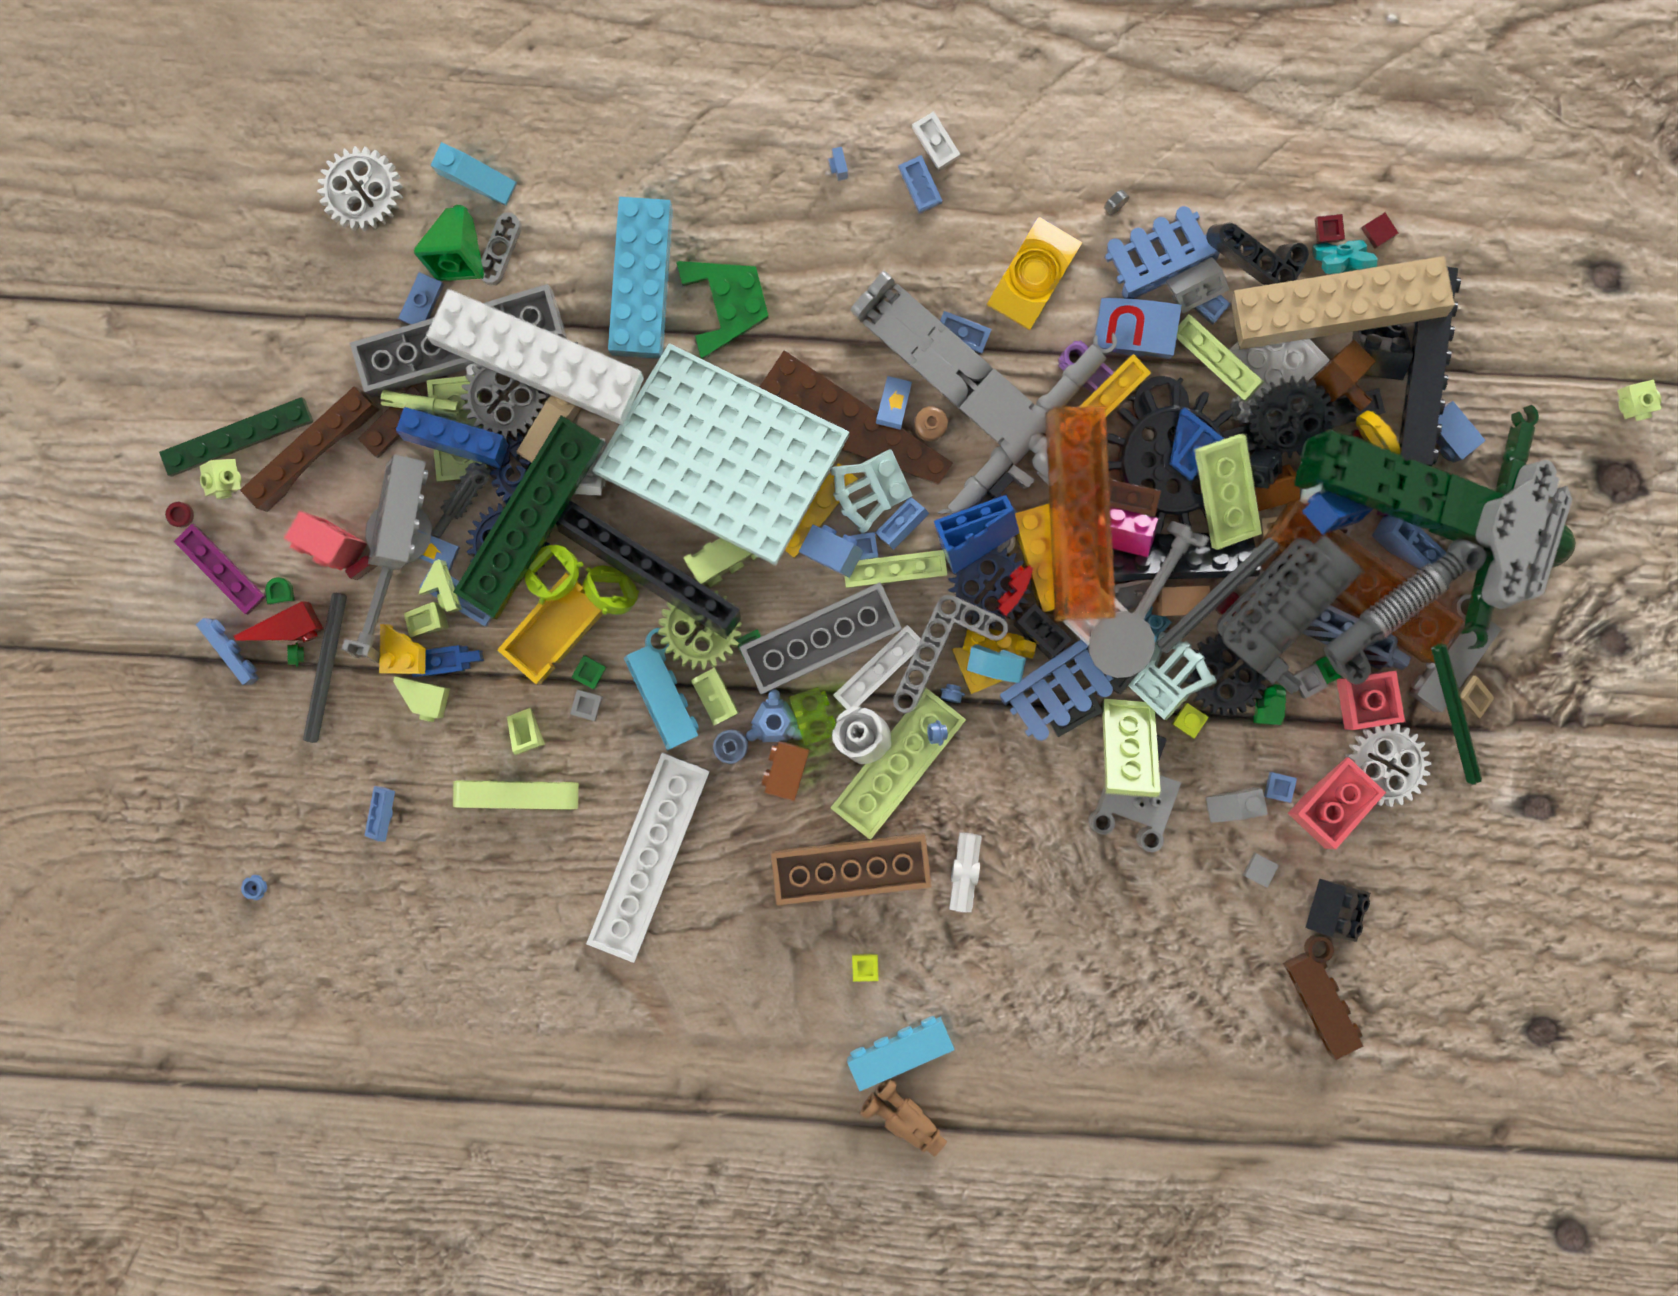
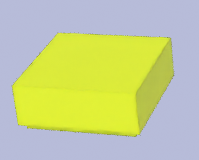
M878 954L852 955L853 982L878 981Z

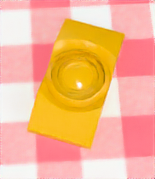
M1038 217L986 305L1030 331L1082 242Z

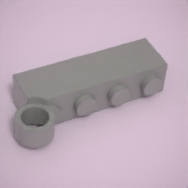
M1471 594L1458 596L1452 602L1451 610L1457 618L1455 623L1457 627L1452 634L1446 635L1441 642L1448 647L1458 689L1502 629L1491 621L1490 628L1487 630V644L1479 649H1468L1476 643L1477 637L1474 632L1460 634L1465 628L1466 615L1461 611V603L1465 599L1470 601ZM1432 655L1426 663L1428 668L1423 675L1417 676L1412 682L1411 687L1413 689L1409 695L1431 711L1443 712L1446 708V703Z

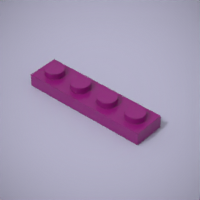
M191 524L173 541L244 614L249 615L266 598L197 525Z

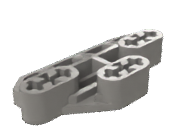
M1548 460L1524 465L1519 471L1514 490L1503 498L1487 502L1483 508L1476 531V539L1482 547H1491L1495 560L1490 564L1482 589L1483 599L1488 605L1503 609L1523 600L1533 599L1544 594L1572 502V496L1568 487H1557L1559 478L1556 477L1557 471Z

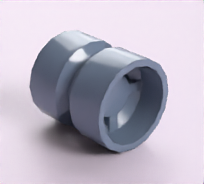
M730 729L723 731L716 737L713 749L714 754L720 761L731 764L738 762L746 755L749 745L746 736L742 732Z

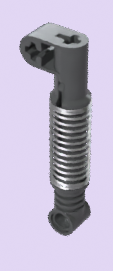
M1463 538L1454 540L1449 545L1447 554L1443 555L1437 562L1426 564L1420 571H1417V574H1412V578H1407V581H1403V585H1398V589L1394 588L1393 592H1389V596L1386 595L1384 599H1380V603H1375V607L1370 606V610H1365L1360 615L1359 621L1324 647V652L1334 671L1352 684L1357 685L1365 682L1370 675L1371 667L1363 650L1376 640L1381 641L1388 637L1401 624H1405V621L1410 620V617H1414L1415 613H1419V610H1423L1424 606H1428L1429 603L1433 602V599H1437L1438 596L1444 594L1449 589L1450 583L1461 576L1462 573H1465L1467 570L1475 571L1479 569L1485 561L1486 554L1484 549Z

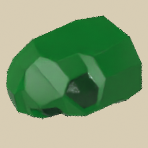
M1272 684L1263 691L1262 698L1256 700L1254 723L1283 724L1286 708V690L1282 685Z

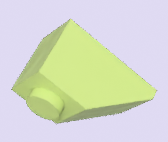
M394 676L393 682L412 713L420 714L419 719L434 722L435 718H443L450 688Z

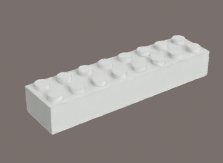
M449 289L426 335L430 342L437 347L620 425L624 424L644 379L640 370Z

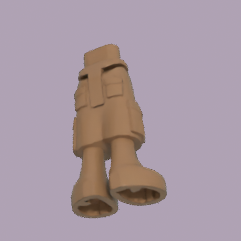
M890 1078L881 1082L876 1089V1094L871 1093L863 1104L860 1115L865 1119H869L875 1114L886 1120L885 1127L894 1135L905 1139L922 1152L928 1151L935 1157L947 1143V1140L940 1136V1130L936 1128L930 1119L923 1114L921 1108L909 1097L901 1098L896 1091L897 1084L895 1080ZM882 1100L889 1101L897 1110L892 1111Z

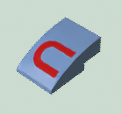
M1101 298L1095 332L1098 338V346L1102 349L1110 348L1112 346V334L1114 333L1117 339V344L1113 351L1115 353L1170 359L1174 355L1182 305L1139 299Z

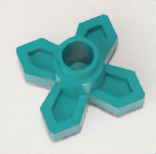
M1364 240L1347 241L1345 244L1338 246L1329 243L1313 245L1312 255L1315 260L1322 261V270L1325 274L1332 275L1356 271L1357 269L1377 267L1378 258L1374 253L1367 252V244Z

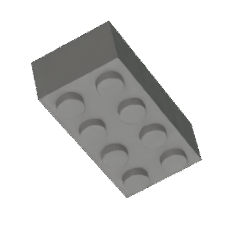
M394 454L386 464L368 564L400 570L405 564H408L409 560H412L415 545H411L413 535L417 534L419 520L415 518L417 511L422 508L424 495L420 494L422 485L426 484L428 470L424 469L425 461Z

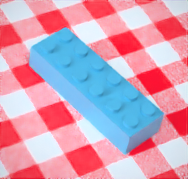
M619 197L608 350L612 356L660 359L663 354L673 207L670 200Z

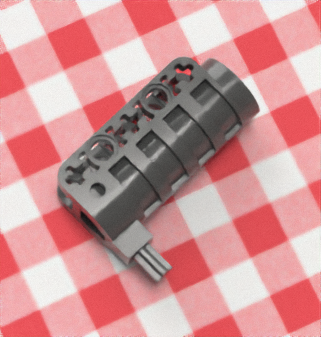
M1325 535L1315 544L1306 538L1296 539L1219 618L1217 630L1224 642L1251 667L1267 678L1272 684L1277 681L1288 692L1293 694L1300 689L1299 687L1302 685V682L1288 671L1290 667L1280 655L1336 600L1363 570ZM1282 563H1286V564L1277 572L1278 566H1279L1280 564H1282ZM1291 570L1289 575L1284 576L1287 571ZM1245 601H1249L1247 605L1240 611L1242 603H1244ZM1254 609L1252 613L1247 614L1249 610Z

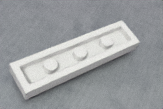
M906 625L833 696L846 709L858 707L914 654L921 638Z

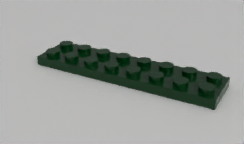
M561 415L453 592L493 619L498 620L606 442Z

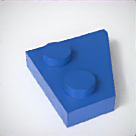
M1184 407L1179 414L1170 465L1187 479L1192 480L1198 473L1195 449L1216 443L1224 438Z

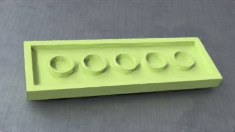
M925 688L915 710L905 713L892 729L890 749L879 760L865 764L830 808L871 840L966 719ZM936 720H939L942 725L945 724L948 732V738L944 740L941 746L939 744H931L927 734L928 724L935 723Z

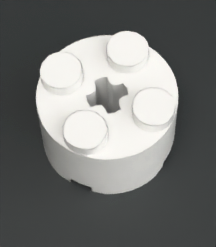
M852 707L845 710L837 718V724L832 734L834 744L841 753L859 764L872 763L879 760L890 749L891 732L889 726L872 710Z

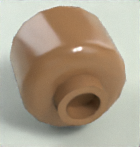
M932 406L923 408L918 412L914 422L916 434L921 439L930 442L939 440L945 434L948 427L946 414L941 409Z

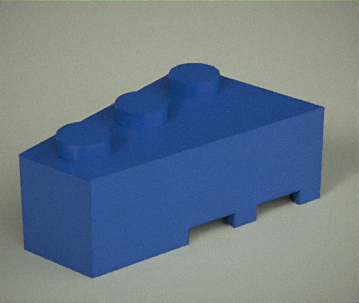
M1007 495L933 521L940 545L953 574L1019 533L1015 512Z

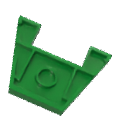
M676 262L682 286L706 280L710 284L720 329L695 335L701 359L707 358L717 349L729 344L728 342L739 335H743L769 318L756 266Z

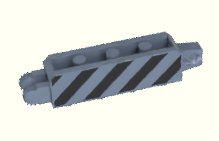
M1329 605L1303 634L1327 645L1360 619ZM1392 634L1381 641L1376 640L1363 650L1370 666L1378 670L1383 667H1395L1403 670L1409 665L1411 656L1399 650V647L1396 646L1398 639Z

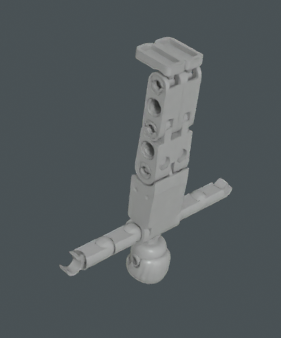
M883 271L869 286L868 291H865L854 303L850 311L860 322L1000 445L993 449L990 460L976 475L966 480L964 489L948 506L949 509L940 510L939 514H954L976 506L1012 464L1016 466L1029 450L1036 454L1032 463L1038 471L1037 475L1056 492L1071 494L1079 491L1087 484L1092 473V463L1088 455L1069 439L1065 440L1061 436H1053L1048 440L1043 434L1058 419L1056 415L1078 392L1079 387L1084 385L1107 359L1104 355L1114 351L1117 344L1114 333L1112 334V346L1108 349H1102L1098 346L1096 334L1093 345L1086 350L1075 364L1065 368L1062 379L1047 395L1041 396L1036 405H1034L1032 401L997 370L993 369L982 357L898 284H895L893 278L886 271ZM877 308L881 313H877L874 310ZM870 317L872 322H869L867 318Z

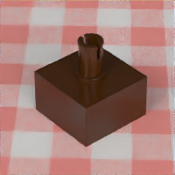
M1353 339L1324 365L1307 384L1315 380L1316 388L1322 385L1325 389L1324 394L1329 393L1331 397L1329 402H1334L1341 395H1345L1361 411L1372 399L1356 383L1376 361Z

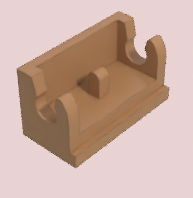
M1210 586L1162 587L1152 604L1151 615H1187L1210 593Z

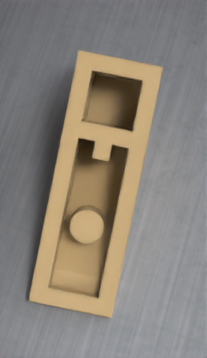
M551 395L519 446L517 454L533 462L559 417L562 415L568 420L573 421L580 412L581 407Z

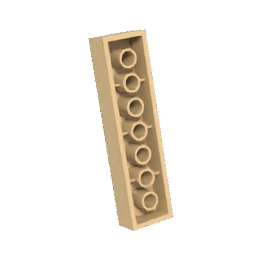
M1445 256L1234 290L1231 300L1239 350L1446 317L1455 305Z

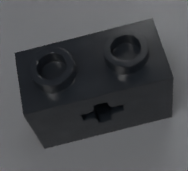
M1035 603L1013 624L1031 642H1035L1036 647L1049 660L1055 658L1072 640Z

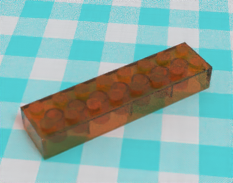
M1054 407L1045 413L1055 622L1116 618L1105 407Z
M1299 500L1291 501L1286 505L1259 543L1261 545L1267 538H1272L1279 545V549L1274 553L1275 556L1279 557L1296 539L1306 538L1315 544L1325 535L1363 570L1336 598L1337 601L1359 617L1365 610H1370V606L1375 607V603H1380V599H1384V596H1389V592H1393L1394 588L1398 589V585H1403V581H1407L1405 577L1339 529L1322 535L1302 512L1307 506ZM1433 599V602L1429 603L1428 606H1424L1423 610H1419V613H1415L1414 617H1410V620L1405 621V624H1401L1391 634L1396 636L1398 639L1397 644L1422 663H1435L1431 651L1432 646L1439 643L1448 645L1464 621Z

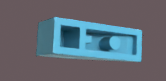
M442 142L431 163V167L438 175L505 206L517 184L516 181L468 154Z

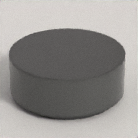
M1119 190L1109 198L1104 209L1110 215L1115 214L1129 200L1128 194L1124 190Z

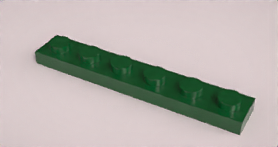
M300 397L162 450L159 454L167 475L173 477L201 466L210 460H217L314 421L305 398Z

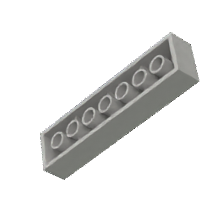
M548 284L482 303L567 339L553 290ZM434 318L350 343L363 390L371 397L381 395L384 389L396 391L426 382L427 380L466 370L468 365L475 362L437 347L430 342L426 335Z

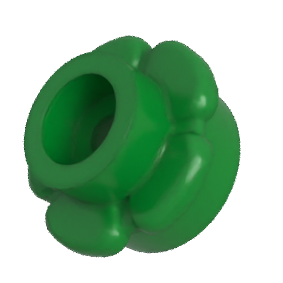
M298 642L287 645L288 665L299 667V662H304V647H299Z

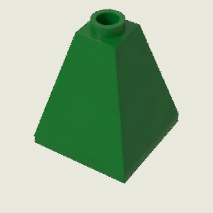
M454 205L453 208H446L414 248L413 253L438 281L483 279L484 271L474 219L463 205Z

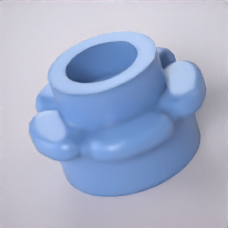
M946 684V688H941L940 690L942 692L941 699L949 702L961 703L962 696H965L961 692V687L952 684Z
M939 720L928 724L927 734L929 742L931 744H939V746L943 745L944 740L948 738L946 725H942Z
M252 875L243 881L241 887L242 894L247 899L259 900L267 891V883L262 880L261 876Z

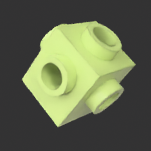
M1654 379L1617 390L1620 399L1618 403L1619 409L1625 419L1635 417L1636 421L1651 418L1652 412L1661 410V395L1656 390Z
M235 459L210 460L200 466V484L205 491V496L227 499L232 497V493L241 489V475L237 471Z

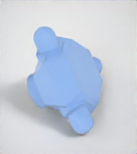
M772 689L768 695L769 699L761 703L751 721L752 729L746 733L747 740L755 741L759 739L763 742H787L791 738L797 741L801 740L804 737V733L797 728L798 720L787 702L780 699L779 691Z

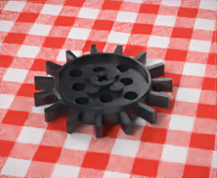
M1180 385L1171 386L1169 393L1170 406L1159 409L1155 404L1153 395L1147 390L1141 393L1142 401L1148 412L1147 414L1136 419L1124 407L1117 411L1119 417L1130 428L1124 438L1112 433L1103 434L1101 438L1103 441L1120 447L1119 458L1116 462L1106 461L1099 464L1098 470L1106 472L1119 470L1122 482L1139 486L1142 480L1148 479L1153 484L1152 489L1161 490L1155 518H1158L1155 534L1161 533L1166 515H1178L1179 523L1191 528L1189 512L1200 508L1207 519L1203 494H1196L1192 490V483L1195 480L1200 481L1199 472L1192 480H1189L1169 464L1174 442L1169 440L1167 434L1170 428L1177 429L1181 409L1184 408V406H1180ZM1206 391L1201 392L1196 398L1193 409L1185 408L1224 438L1219 427L1230 419L1233 412L1230 409L1221 412L1212 421L1202 413L1204 406L1208 402L1209 393ZM1144 428L1153 430L1154 438L1151 442L1143 439L1142 431ZM1144 453H1149L1153 457V464L1149 468L1145 467L1141 462V457ZM1170 479L1175 480L1178 484V490L1174 494L1169 493L1166 489V484Z

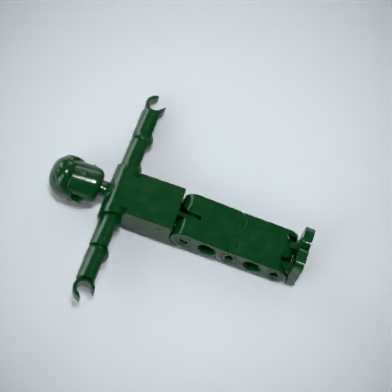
M1533 405L1523 407L1527 415V422L1523 419L1520 411L1511 414V420L1515 427L1510 426L1495 491L1412 459L1405 461V458L1399 454L1352 436L1341 435L1333 430H1328L1307 439L1301 454V462L1303 463L1300 464L1294 484L1296 487L1307 490L1322 483V488L1331 493L1371 507L1415 526L1427 528L1433 534L1453 541L1463 538L1484 549L1486 554L1485 561L1477 569L1465 619V628L1460 633L1474 632L1476 634V643L1468 649L1484 647L1488 641L1487 630L1490 628L1494 606L1488 605L1484 601L1482 589L1490 564L1495 560L1491 547H1482L1478 543L1476 531L1485 504L1489 501L1503 498L1513 491L1520 469L1527 465L1535 431L1534 425L1539 419L1538 410ZM1564 525L1552 568L1566 562L1572 556L1576 547L1574 535L1566 525Z

